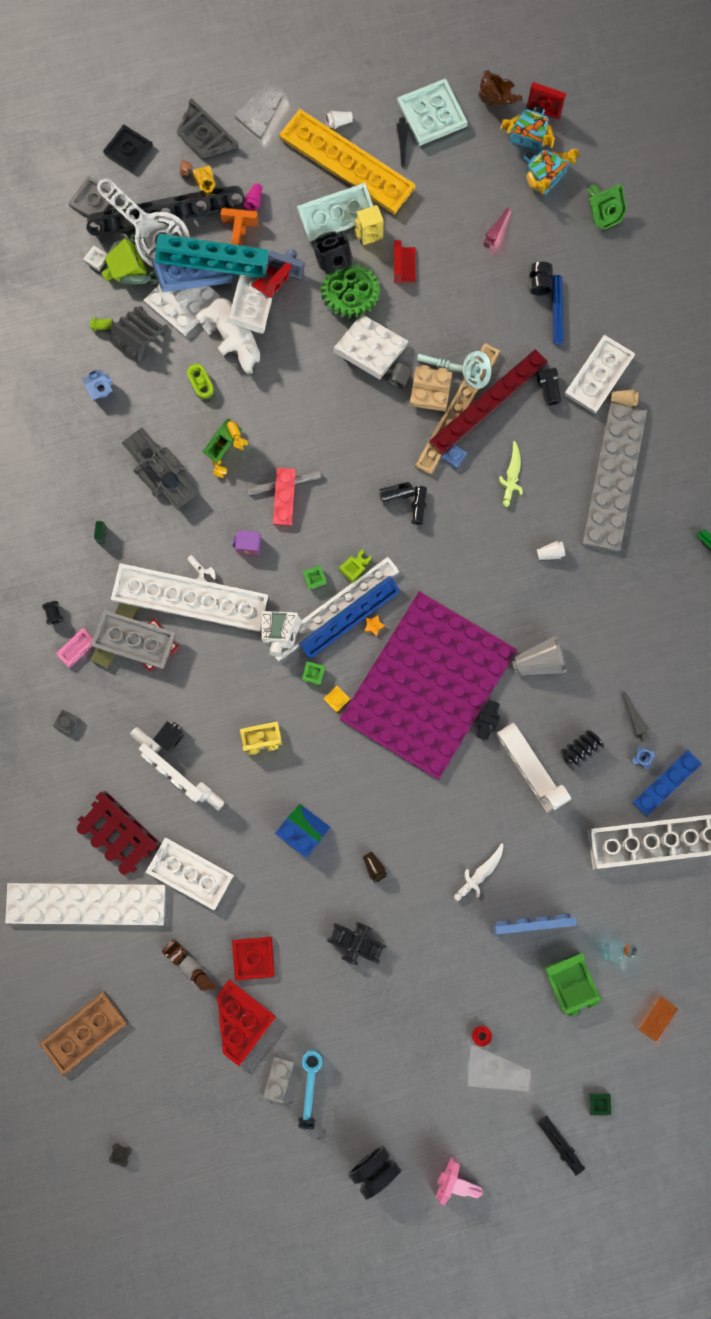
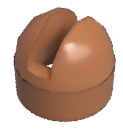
M181 160L179 175L188 176L192 173L189 170L193 168L190 162Z

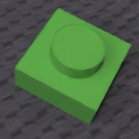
M320 565L303 571L309 590L327 584Z
M307 661L302 681L320 686L325 666Z

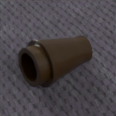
M373 852L363 856L370 880L372 879L376 883L388 876L387 869Z

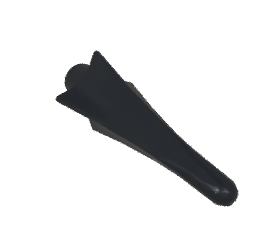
M403 117L399 118V123H396L402 167L405 166V150L409 125Z

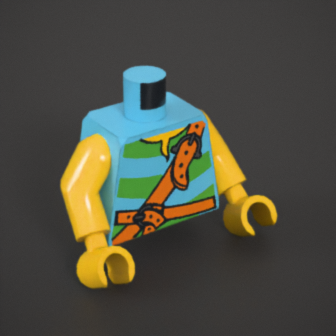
M535 106L533 112L524 110L522 115L519 114L511 120H503L500 129L507 130L508 134L511 131L509 142L539 153L544 145H549L550 148H553L555 138L552 128L548 124L549 118L543 116L545 112L543 107Z
M545 149L538 156L528 151L523 160L529 164L526 171L529 188L540 191L545 196L566 174L568 162H571V164L576 163V157H580L578 150L571 149L568 153H559Z

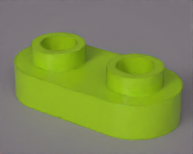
M200 364L189 366L187 376L196 395L200 399L212 397L214 388L204 367ZM196 373L200 374L199 377H194ZM203 389H208L206 393L202 392Z

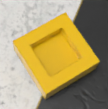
M336 686L323 700L338 713L350 701V698Z

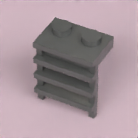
M141 305L139 307L136 306L134 311H129L125 317H121L117 323L114 322L112 324L109 341L137 363L142 360L144 347L168 329V325L162 326L142 311L143 307Z

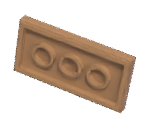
M104 991L39 1044L62 1076H64L126 1026L128 1022Z

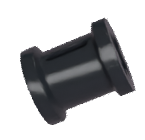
M58 601L42 605L47 616V625L63 621V617L60 616Z

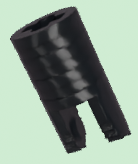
M403 482L379 489L383 505L413 497L416 493L410 482Z

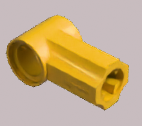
M210 165L192 170L196 185L200 187V190L206 193L212 192L213 187H215V181Z

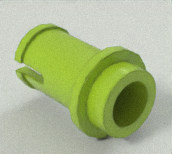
M94 317L90 319V329L95 332L97 330L112 329L113 318Z

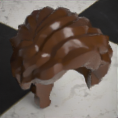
M489 70L483 72L478 85V94L482 102L497 107L522 100L523 97L521 95L511 94V89L515 86L512 81L503 79L498 74H493Z

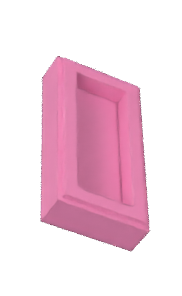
M82 628L56 655L70 668L91 648L90 645L93 637Z

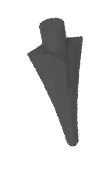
M624 692L622 695L631 718L635 737L640 736L642 742L649 740L647 731L650 729L634 708L627 693Z

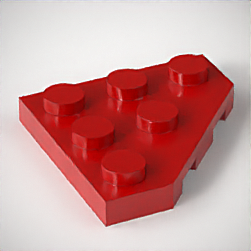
M229 979L217 994L223 1054L237 1066H240L277 1016Z

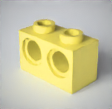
M378 205L357 211V219L354 220L356 226L355 234L357 239L361 240L362 245L383 239L384 221Z

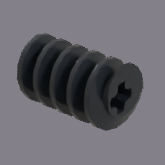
M586 730L585 735L581 734L579 740L574 739L573 744H567V749L562 748L560 752L564 762L574 771L573 764L580 767V759L586 762V754L592 758L591 751L593 750L598 753L597 746L599 745L604 749L605 745L595 733Z

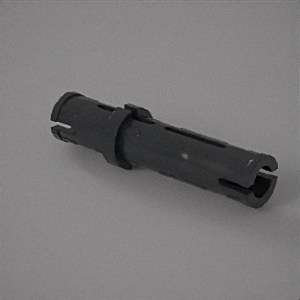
M546 1115L537 1124L561 1155L560 1159L567 1163L575 1176L580 1174L585 1167L575 1155L573 1147H569ZM549 1129L552 1131V1133L555 1135V1137L558 1139V1141H559L560 1143L557 1142V1140H556V1139L554 1138V1136L551 1134V1132L549 1131ZM562 1148H564V1149L566 1150V1152L568 1153V1155L571 1157V1159H572L573 1161L570 1160V1158L567 1156V1154L565 1153V1151H564Z

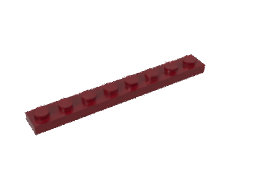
M534 349L430 439L429 444L441 456L444 455L537 374V371L544 368L548 361Z

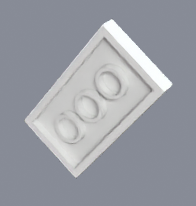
M240 275L227 323L263 334L272 298L252 287L258 277Z
M604 335L566 390L564 396L596 414L634 358L635 353Z
M166 837L146 871L149 875L213 910H216L234 877L233 874Z

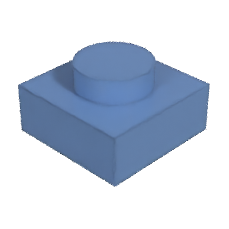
M454 445L442 455L441 460L457 469L467 452Z

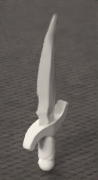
M503 843L500 844L496 852L483 865L476 869L473 877L470 878L469 870H465L464 878L467 883L454 895L456 901H460L472 888L476 892L475 896L477 898L480 896V889L477 885L483 883L485 877L489 876L496 868L502 856Z

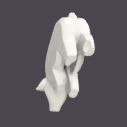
M218 298L208 308L200 310L196 318L201 325L204 323L202 327L208 336L213 331L219 330L224 339L220 343L221 345L218 346L220 353L223 356L229 352L238 354V359L244 372L252 374L253 365L255 362L258 363L260 361V351L254 336L249 329L227 323L232 304L225 298Z

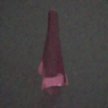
M509 207L505 209L501 217L485 233L484 247L490 248L491 244L495 246L502 225L510 211Z

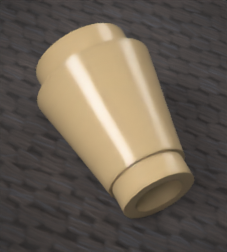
M635 389L612 391L611 402L631 408L632 406L637 407L639 392H636Z

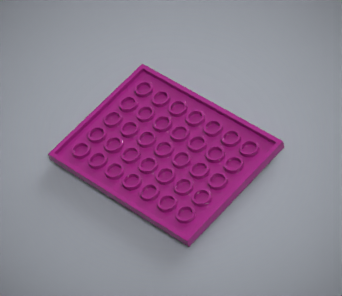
M419 591L339 720L439 780L517 649Z

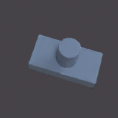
M288 249L285 255L270 251L268 255V267L271 265L279 270L287 262L292 265L289 276L302 279L304 275L305 262L295 259L297 252L294 249Z

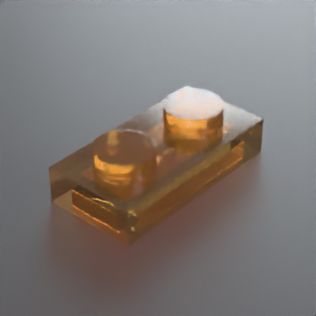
M659 996L638 1030L654 1042H657L678 1008Z

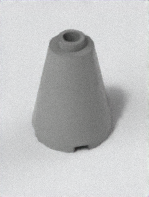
M558 635L515 657L516 661H512L515 673L519 672L520 675L568 673L567 668L563 669L562 667L566 663L560 643L556 644L555 641L559 639Z

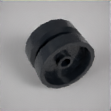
M384 1145L366 1155L348 1173L354 1184L362 1183L359 1191L366 1200L381 1192L401 1172L400 1167L395 1161L387 1162L390 1154Z

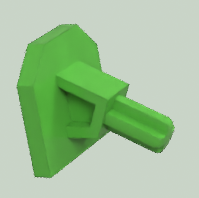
M619 183L603 192L596 185H590L587 193L591 196L588 198L593 224L607 229L620 223L627 211L623 185Z

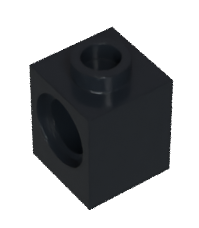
M167 721L153 740L172 753L185 734L181 732L183 728L175 722L170 724Z

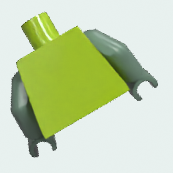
M135 234L131 236V239L125 238L113 243L109 253L105 256V261L109 268L102 272V276L106 281L114 278L116 281L127 285L146 284L148 281L152 286L158 285V279H151L157 277L154 271L150 272L149 276H146L148 272L137 251Z

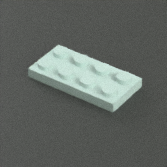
M366 183L299 205L297 209L308 242H312L324 233L331 231L338 233L356 227L354 220L357 219V211L373 207Z

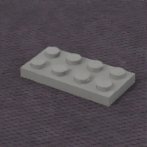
M103 610L90 646L164 670L177 634Z

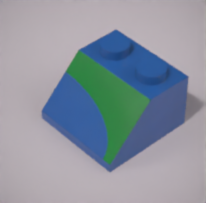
M299 804L275 834L305 858H308L331 827L303 805Z

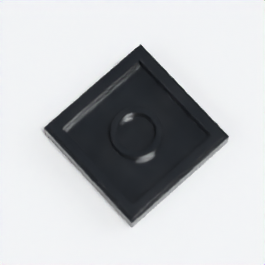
M123 124L105 147L103 153L133 172L153 147V143Z

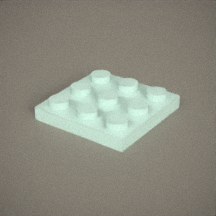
M446 78L397 98V103L407 123H409L418 146L467 127L468 122Z

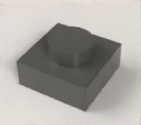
M62 709L53 727L71 736L80 718Z

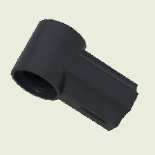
M550 368L537 371V382L542 389L545 406L551 407L561 403L557 369Z

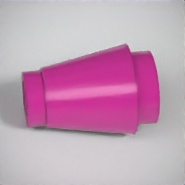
M254 183L245 196L243 206L248 211H256L260 207L263 190L260 184Z

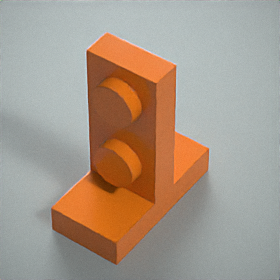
M221 209L222 224L234 225L231 244L244 246L242 235H246V226L258 227V212Z

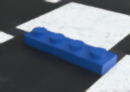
M686 750L632 804L647 817L702 763L689 750Z

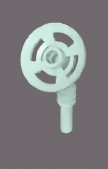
M481 351L469 353L463 365L450 363L449 360L446 362V359H436L423 354H418L417 361L437 366V369L446 368L463 373L466 383L474 389L485 387L491 377V363L487 355ZM475 356L479 357L483 361V363H481L480 360L475 359ZM482 369H485V374L481 381L479 377L481 376Z

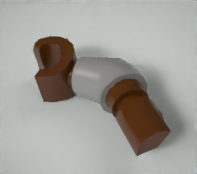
M175 939L171 940L163 948L162 953L175 966L179 964L178 968L191 983H195L201 991L217 988L206 974L204 967L188 955L186 957V949Z

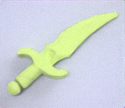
M513 441L512 458L507 470L508 479L505 481L502 476L498 478L499 483L506 489L503 499L505 507L510 505L513 490H516L519 495L523 493L522 488L516 485L521 468L520 451L516 441Z

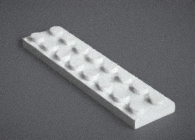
M120 563L111 601L261 632L262 611L266 610L269 596L268 594Z
M7 883L5 923L165 925L166 885Z

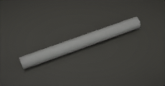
M320 471L296 476L295 484L320 479ZM276 482L247 488L248 494L250 496L274 490Z

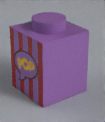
M238 530L237 536L233 537V547H235L238 554L259 556L261 534L259 532Z

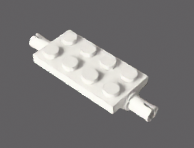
M138 727L132 730L130 736L141 745L139 750L143 753L140 756L151 765L156 763V769L165 777L170 775L172 777L170 781L181 790L185 788L187 790L185 794L195 802L199 800L202 803L207 801L217 811L224 806L226 802L203 782H200L195 787L160 757L157 752L161 749V746Z

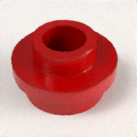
M477 1026L472 1032V1040L478 1046H487L492 1040V1033L486 1026ZM481 1032H484L486 1034V1038L484 1040H480L478 1038V1035Z

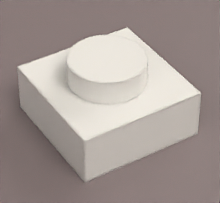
M93 245L84 257V263L100 271L106 263L105 256L107 253Z

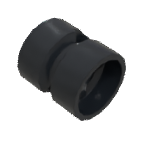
M540 261L529 266L530 294L544 296L552 293L553 266L551 263Z

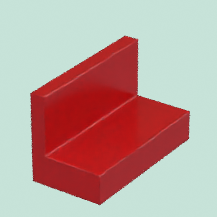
M394 240V282H416L415 247H401V240Z
M286 262L279 270L270 265L266 269L265 278L259 277L252 287L272 298L288 280L292 265Z

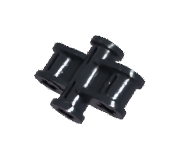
M357 921L355 923V931H351L336 923L333 924L334 929L330 938H327V942L346 949L345 955L341 957L342 960L357 966V960L360 955L365 959L380 964L379 959L387 945L367 938L369 931H372L373 928ZM361 930H363L360 939H358ZM339 931H341L338 940H336ZM355 948L353 956L350 957L353 949Z

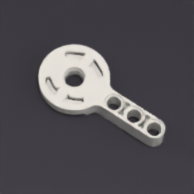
M101 179L98 182V192L135 226L137 251L141 258L153 267L152 260L156 258V237L158 234L164 233L190 238L186 225L177 216L167 212L145 213L109 179ZM108 183L111 185L109 193L102 192L103 184ZM120 196L126 200L125 205L121 207L116 205V199ZM132 210L140 212L138 219L133 220L130 218Z

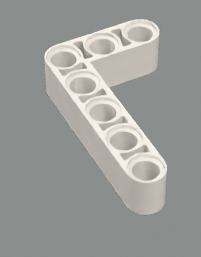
M514 723L496 733L547 813L553 812L571 800L569 793L563 785L555 786Z

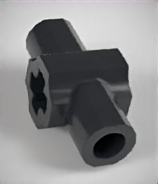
M489 700L486 709L481 710L476 726H479L477 738L488 741L491 731L495 732L500 715H497L500 707L499 703Z

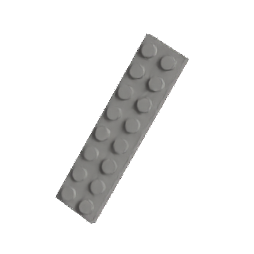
M613 403L609 406L582 545L620 552L647 410Z

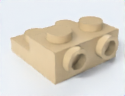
M427 365L416 367L410 406L446 412L452 372H449L446 368L433 370Z

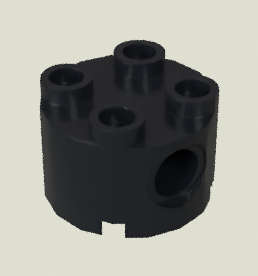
M336 231L327 232L318 236L316 243L313 242L312 245L318 267L324 270L326 274H333L336 270L348 268L352 265L353 257L349 240L344 232H340V234H336Z

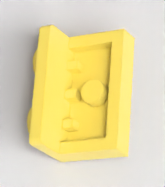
M278 722L240 729L242 748L244 753L248 752V755L260 753L259 750L266 748L267 751L279 749L278 746L282 745Z

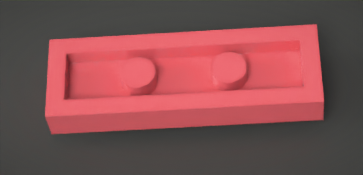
M277 468L273 525L292 526L296 469Z

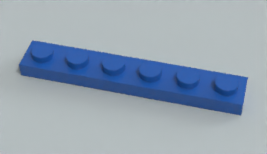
M391 576L385 578L300 641L298 644L309 659L314 657L400 593Z

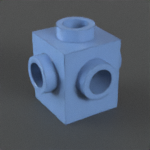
M102 369L93 370L88 376L82 378L92 400L104 398L112 391L110 387L113 384L108 373L104 375Z

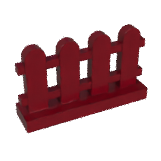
M102 791L95 797L99 802L94 801L91 804L92 810L85 817H79L78 821L80 823L77 825V832L79 834H86L90 831L94 835L91 839L93 847L98 848L104 845L108 848L104 854L105 859L113 861L118 858L122 862L118 868L121 874L135 873L137 871L135 866L144 856L148 858L151 855L149 850H157L161 843L107 791ZM103 816L107 822L98 831L93 826ZM115 830L119 831L121 835L111 844L107 839ZM131 843L135 848L125 857L122 852Z

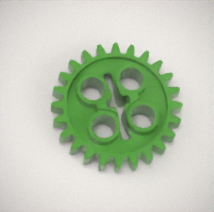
M353 263L348 268L336 270L330 275L326 274L321 286L324 305H328L329 311L334 309L335 315L341 312V317L345 314H348V318H351L352 314L356 318H358V313L365 315V310L371 311V306L375 307L376 301H379L380 288L377 276H373L372 270L367 272L366 266L360 269V264L353 267Z

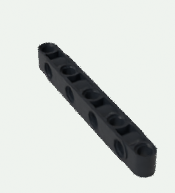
M239 186L215 188L209 193L200 191L136 205L148 214L161 212L163 208L170 209L168 213L183 220L221 212L222 208H239L244 204L245 197L243 190ZM234 194L241 195L239 199H232ZM198 201L205 202L203 206L196 205ZM116 208L90 214L86 219V230L93 236L135 229V226ZM138 210L130 212V215L135 217L133 220L139 218L140 212ZM97 222L99 226L92 227L90 223Z

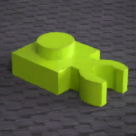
M363 549L358 552L356 559L351 556L338 570L352 583L365 571L363 565L369 564L372 558L369 556L367 559H363L361 557L365 551Z

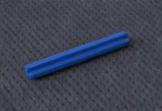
M554 275L552 277L553 343L561 345L564 341L562 276Z

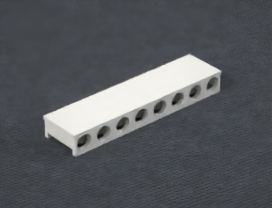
M711 815L587 830L593 869L711 855Z

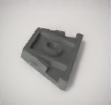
M192 98L189 100V107L182 117L183 121L177 129V135L201 158H205L239 147L238 142Z

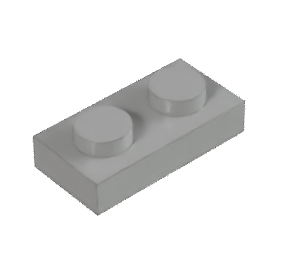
M274 1057L263 1098L283 1103L294 1064L293 1061Z

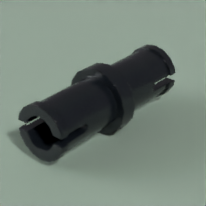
M424 486L415 487L416 493L414 502H412L413 514L411 523L414 525L423 524L424 509H426L427 505L425 503L427 488Z

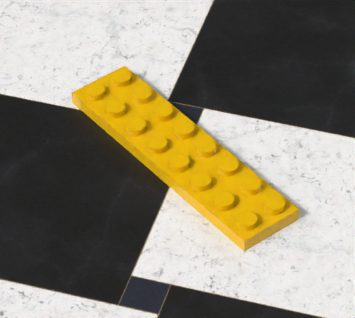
M301 109L297 111L279 134L280 140L351 187L366 183L371 200L394 215L415 189L414 183Z

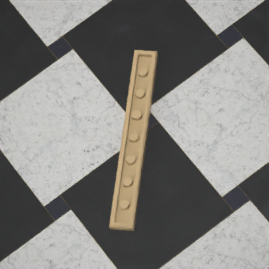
M484 343L480 351L487 355L492 369L501 351ZM476 357V358H475V359L480 360L481 363H483V361H482L479 357ZM482 369L481 376L479 377L481 381L484 377L485 369ZM464 379L430 439L469 407L480 389L470 387ZM429 441L416 462L415 468L431 476L442 456L429 444Z

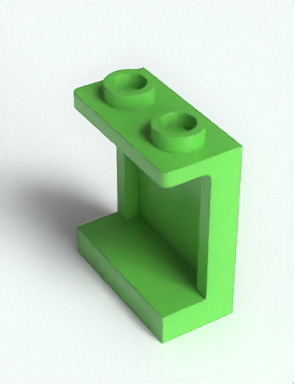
M580 952L543 968L562 1013L565 1015L569 1014V1016L580 1013V1008L587 1006V1008L598 1005V1001L602 999L585 964V957Z

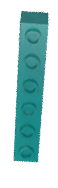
M158 234L155 263L265 278L268 249Z

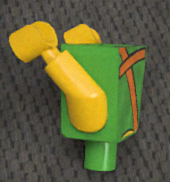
M229 418L220 426L202 451L211 458L212 464L215 466L213 475L222 478L223 474H226L227 468L220 466L222 463L221 458L233 443V446L240 450H244L243 445H248V440L241 438L240 432L242 428L237 422Z

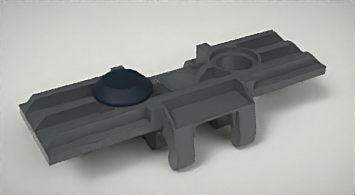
M142 427L122 442V445L139 464L133 472L142 478L152 490L154 497L163 493L178 510L197 495V492L180 473V471L183 472L185 470L182 464L176 460L167 447L161 449ZM146 450L153 452L152 457L149 459L143 457V453ZM150 467L159 476L161 481L155 484L145 472V469Z

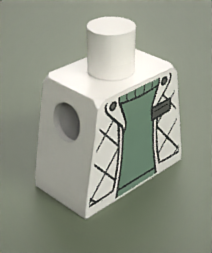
M262 611V641L266 647H270L269 654L271 656L279 657L281 656L282 648L293 647L301 625L298 613Z

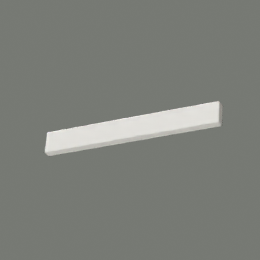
M386 557L301 620L293 647L282 648L281 656L275 657L278 662L300 647L298 644L300 641L388 576L393 578L397 575L399 570L389 557Z

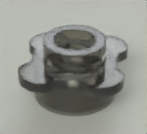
M116 1143L112 1146L113 1152L109 1157V1162L126 1167L129 1163L128 1157L132 1153V1149L129 1146L123 1147Z

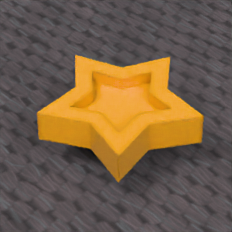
M378 615L373 619L365 618L367 626L364 632H372L377 637L378 631L384 628L385 625L379 622Z

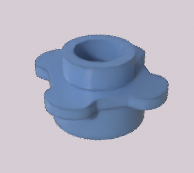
M642 746L638 747L637 754L633 757L632 761L634 764L642 765L644 769H648L651 767L650 763L653 758H655V753L644 749Z

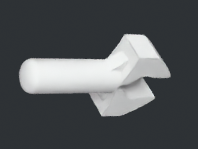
M193 555L187 558V561L199 573L197 580L206 581L204 576L206 574L216 581V573L212 567L205 569Z

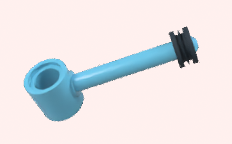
M317 1049L306 1051L302 1059V1066L307 1071L304 1112L303 1117L299 1118L298 1127L304 1130L314 1129L315 1119L311 1118L315 1072H318L323 1063V1056ZM312 1055L316 1056L318 1064L314 1066L309 1065L307 1058Z

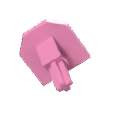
M454 1157L450 1158L445 1172H441L437 1184L440 1186L436 1198L442 1205L447 1203L451 1193L463 1197L466 1195L474 1198L482 1196L481 1186L470 1183L458 1176L460 1164Z

